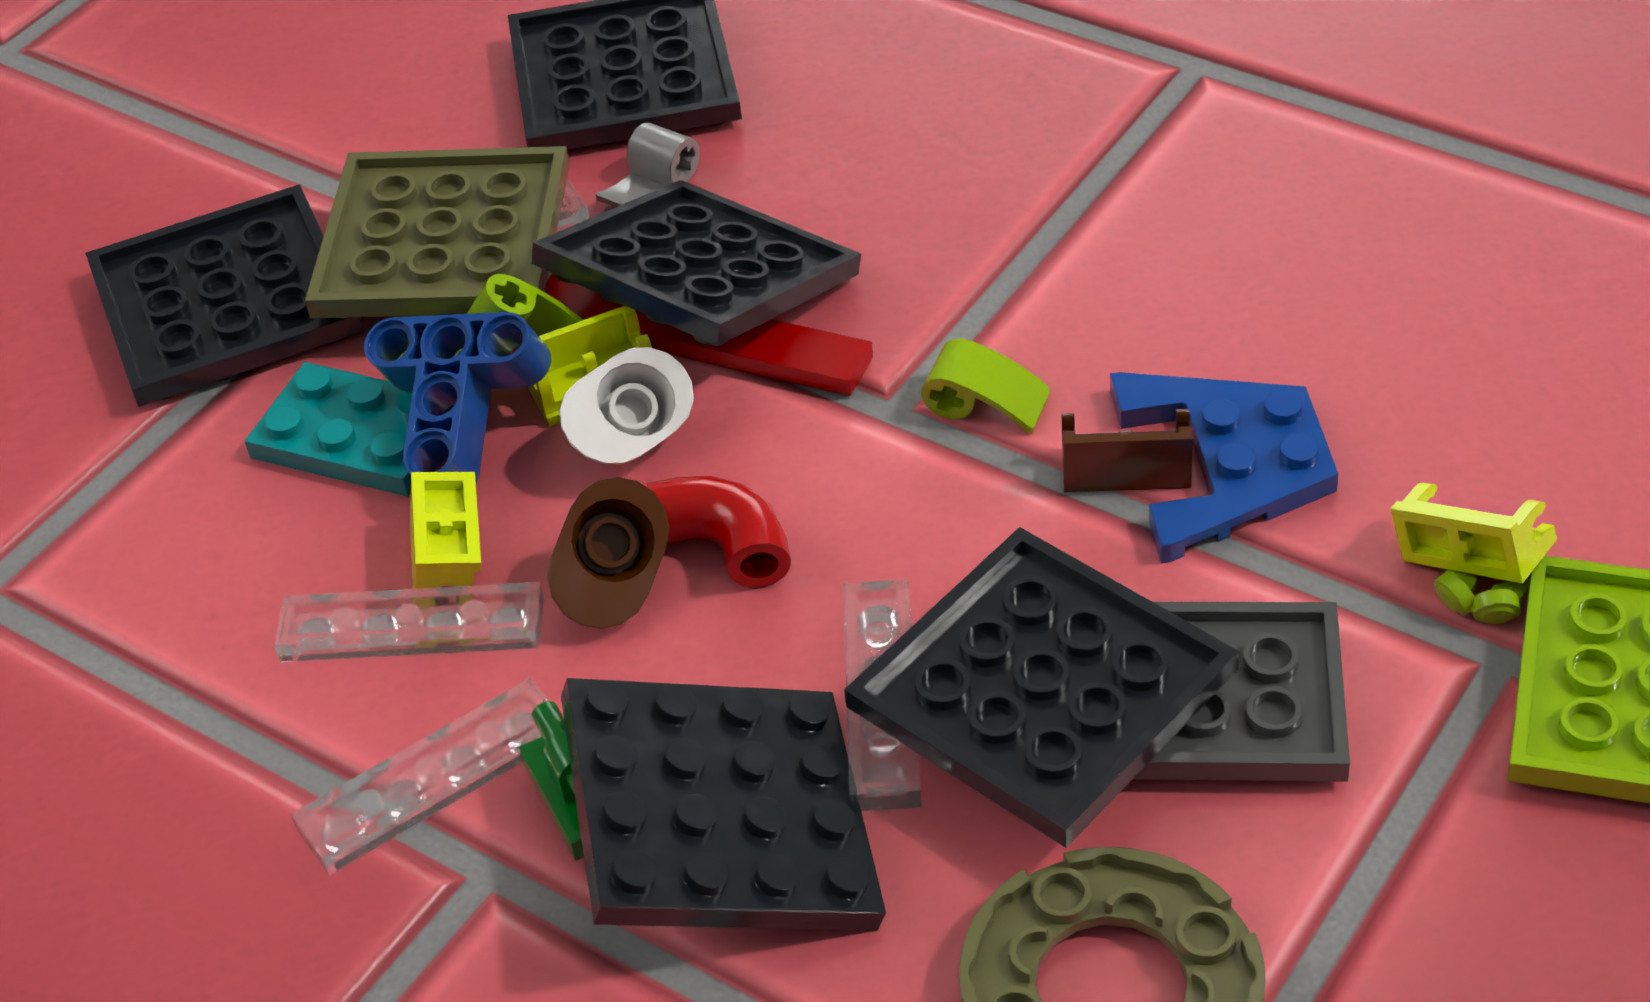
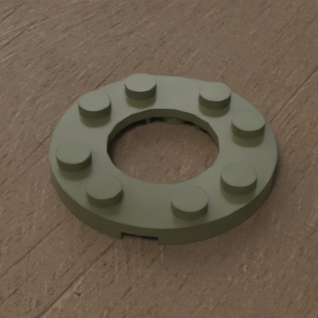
M1094 847L1064 852L1062 862L1044 867L1030 875H1027L1024 869L1013 875L993 892L975 915L967 931L960 958L959 983L961 1002H1043L1037 990L1039 967L1056 944L1076 931L1101 925L1130 927L1160 940L1178 959L1187 982L1184 1002H1264L1266 978L1261 947L1255 932H1249L1243 920L1232 908V898L1219 885L1194 868L1170 857L1133 848Z

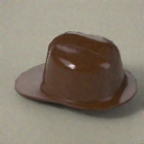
M620 477L597 481L583 490L569 509L550 558L547 579L551 596L562 613L581 626L604 629L621 625L638 613L649 595L666 550L670 527L665 507L657 495L640 482Z

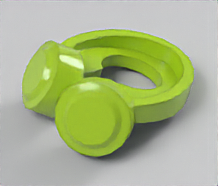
M1448 570L1434 580V587L1441 602L1452 612H1456L1461 616L1471 612L1474 619L1479 622L1500 624L1515 619L1520 615V606L1528 595L1530 575L1523 584L1505 581L1501 584H1494L1491 590L1474 596L1473 591L1477 585V578L1473 574Z

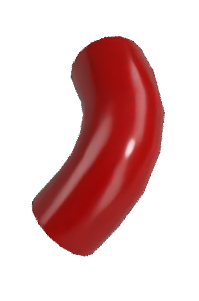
M714 476L676 477L647 483V488L657 495L666 509L670 527L667 544L691 539H708L717 542L723 547L727 573L731 580L745 587L757 588L774 584L785 577L790 570L791 556L787 536L771 504L747 486Z

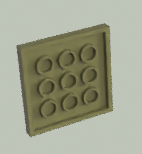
M567 147L348 153L305 299L310 318L467 314L488 278L495 274L514 276L545 292L549 271L532 264L533 242L557 232L570 165Z

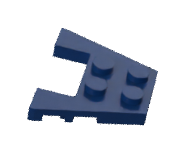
M1124 372L1110 373V393L1121 429L1176 421V409H1189L1190 412L1189 427L1192 426L1193 445L1209 495L1149 504V524L1161 564L1184 557L1185 547L1206 538L1217 537L1218 542L1229 538L1230 528L1260 515L1266 521H1269L1337 492L1339 473L1306 386Z

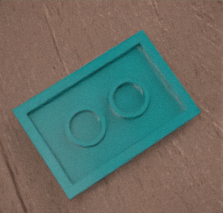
M304 362L246 438L245 444L249 456L252 459L408 497L411 493V475L404 466L403 452L412 392L401 391L387 380ZM454 403L453 405H451L450 407H448V409L445 411V413H447L448 411H450V410L453 408V406L455 405V403Z

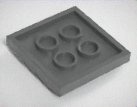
M1154 602L1239 651V669L1133 779L1348 782L1350 757L1337 602Z

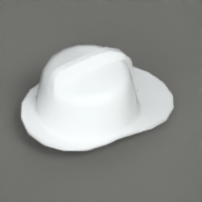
M651 347L630 348L613 356L604 364L578 380L565 393L559 410L561 429L570 445L585 458L602 464H625L641 457L676 432L689 417L694 401L692 381L683 365L670 354Z

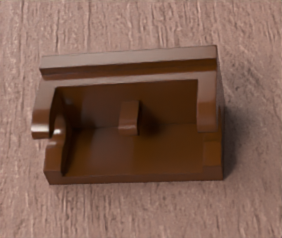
M1176 409L1175 431L1132 432V430H1122L1119 433L1076 434L1074 413L1061 414L1064 492L1191 488L1193 436L1192 426L1189 427V409Z

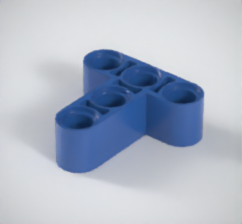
M509 312L392 317L383 319L375 324L368 332L364 342V353L368 360L399 390L412 392L403 452V463L407 472L410 475L411 472H435L437 467L447 459L446 464L436 472H475L476 484L480 473L491 389L533 386L543 379L551 364V354L546 344L524 318L516 313ZM520 345L516 352L509 355L514 348ZM460 349H462V350L459 352V354H457L456 356H454L457 351H459ZM455 403V405L453 406V408H452L450 411H448L447 413H445V411L448 409V407H450L451 405H453V404Z

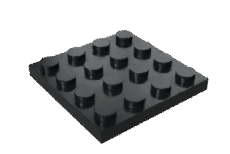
M593 0L507 15L527 147L566 146L567 149L596 144H613L619 140L630 139L636 128L643 123H651L671 131L700 126H717L724 122L742 119L740 101L715 0Z
M683 180L669 184L533 242L532 264L555 274L558 280L583 286L600 294V297L607 302L628 306L646 314V317L652 322L668 324L693 335L697 342L712 346L725 344L752 328L760 326L766 321L792 308H796L807 300L859 275L861 253Z
M300 184L85 253L138 407L158 400L168 399L176 394L215 381L225 380L233 375L272 362L282 361L287 357L326 344L336 343L343 338L364 332L360 317L310 318L305 299L324 236Z
M1019 527L844 689L846 708L1067 848L1239 669V651Z
M566 678L561 694V702L594 925L878 931L885 917L886 910L833 692Z

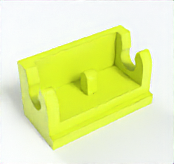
M622 306L540 335L539 337L550 351L551 364L543 379L533 386H529V391L548 426L552 427L560 424L559 410L563 397L578 380L604 364L613 356L630 348H652L648 335L640 334V326L635 310L628 306Z
M411 472L410 535L414 612H432L437 600L436 590L442 586L456 587L458 604L460 607H465L473 597L474 572H481L475 472Z
M1421 482L1412 489L1402 502L1396 501L1390 508L1404 562L1523 584L1557 541L1554 525L1541 523L1536 528H1533L1536 518L1542 515L1546 507V503L1542 501L1527 500L1513 516L1428 503L1427 501L1434 497L1438 486Z

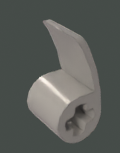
M651 123L641 124L636 128L628 143L627 162L631 173L614 186L595 193L597 201L618 207L679 180L688 182L696 172L699 164L700 146L697 140Z

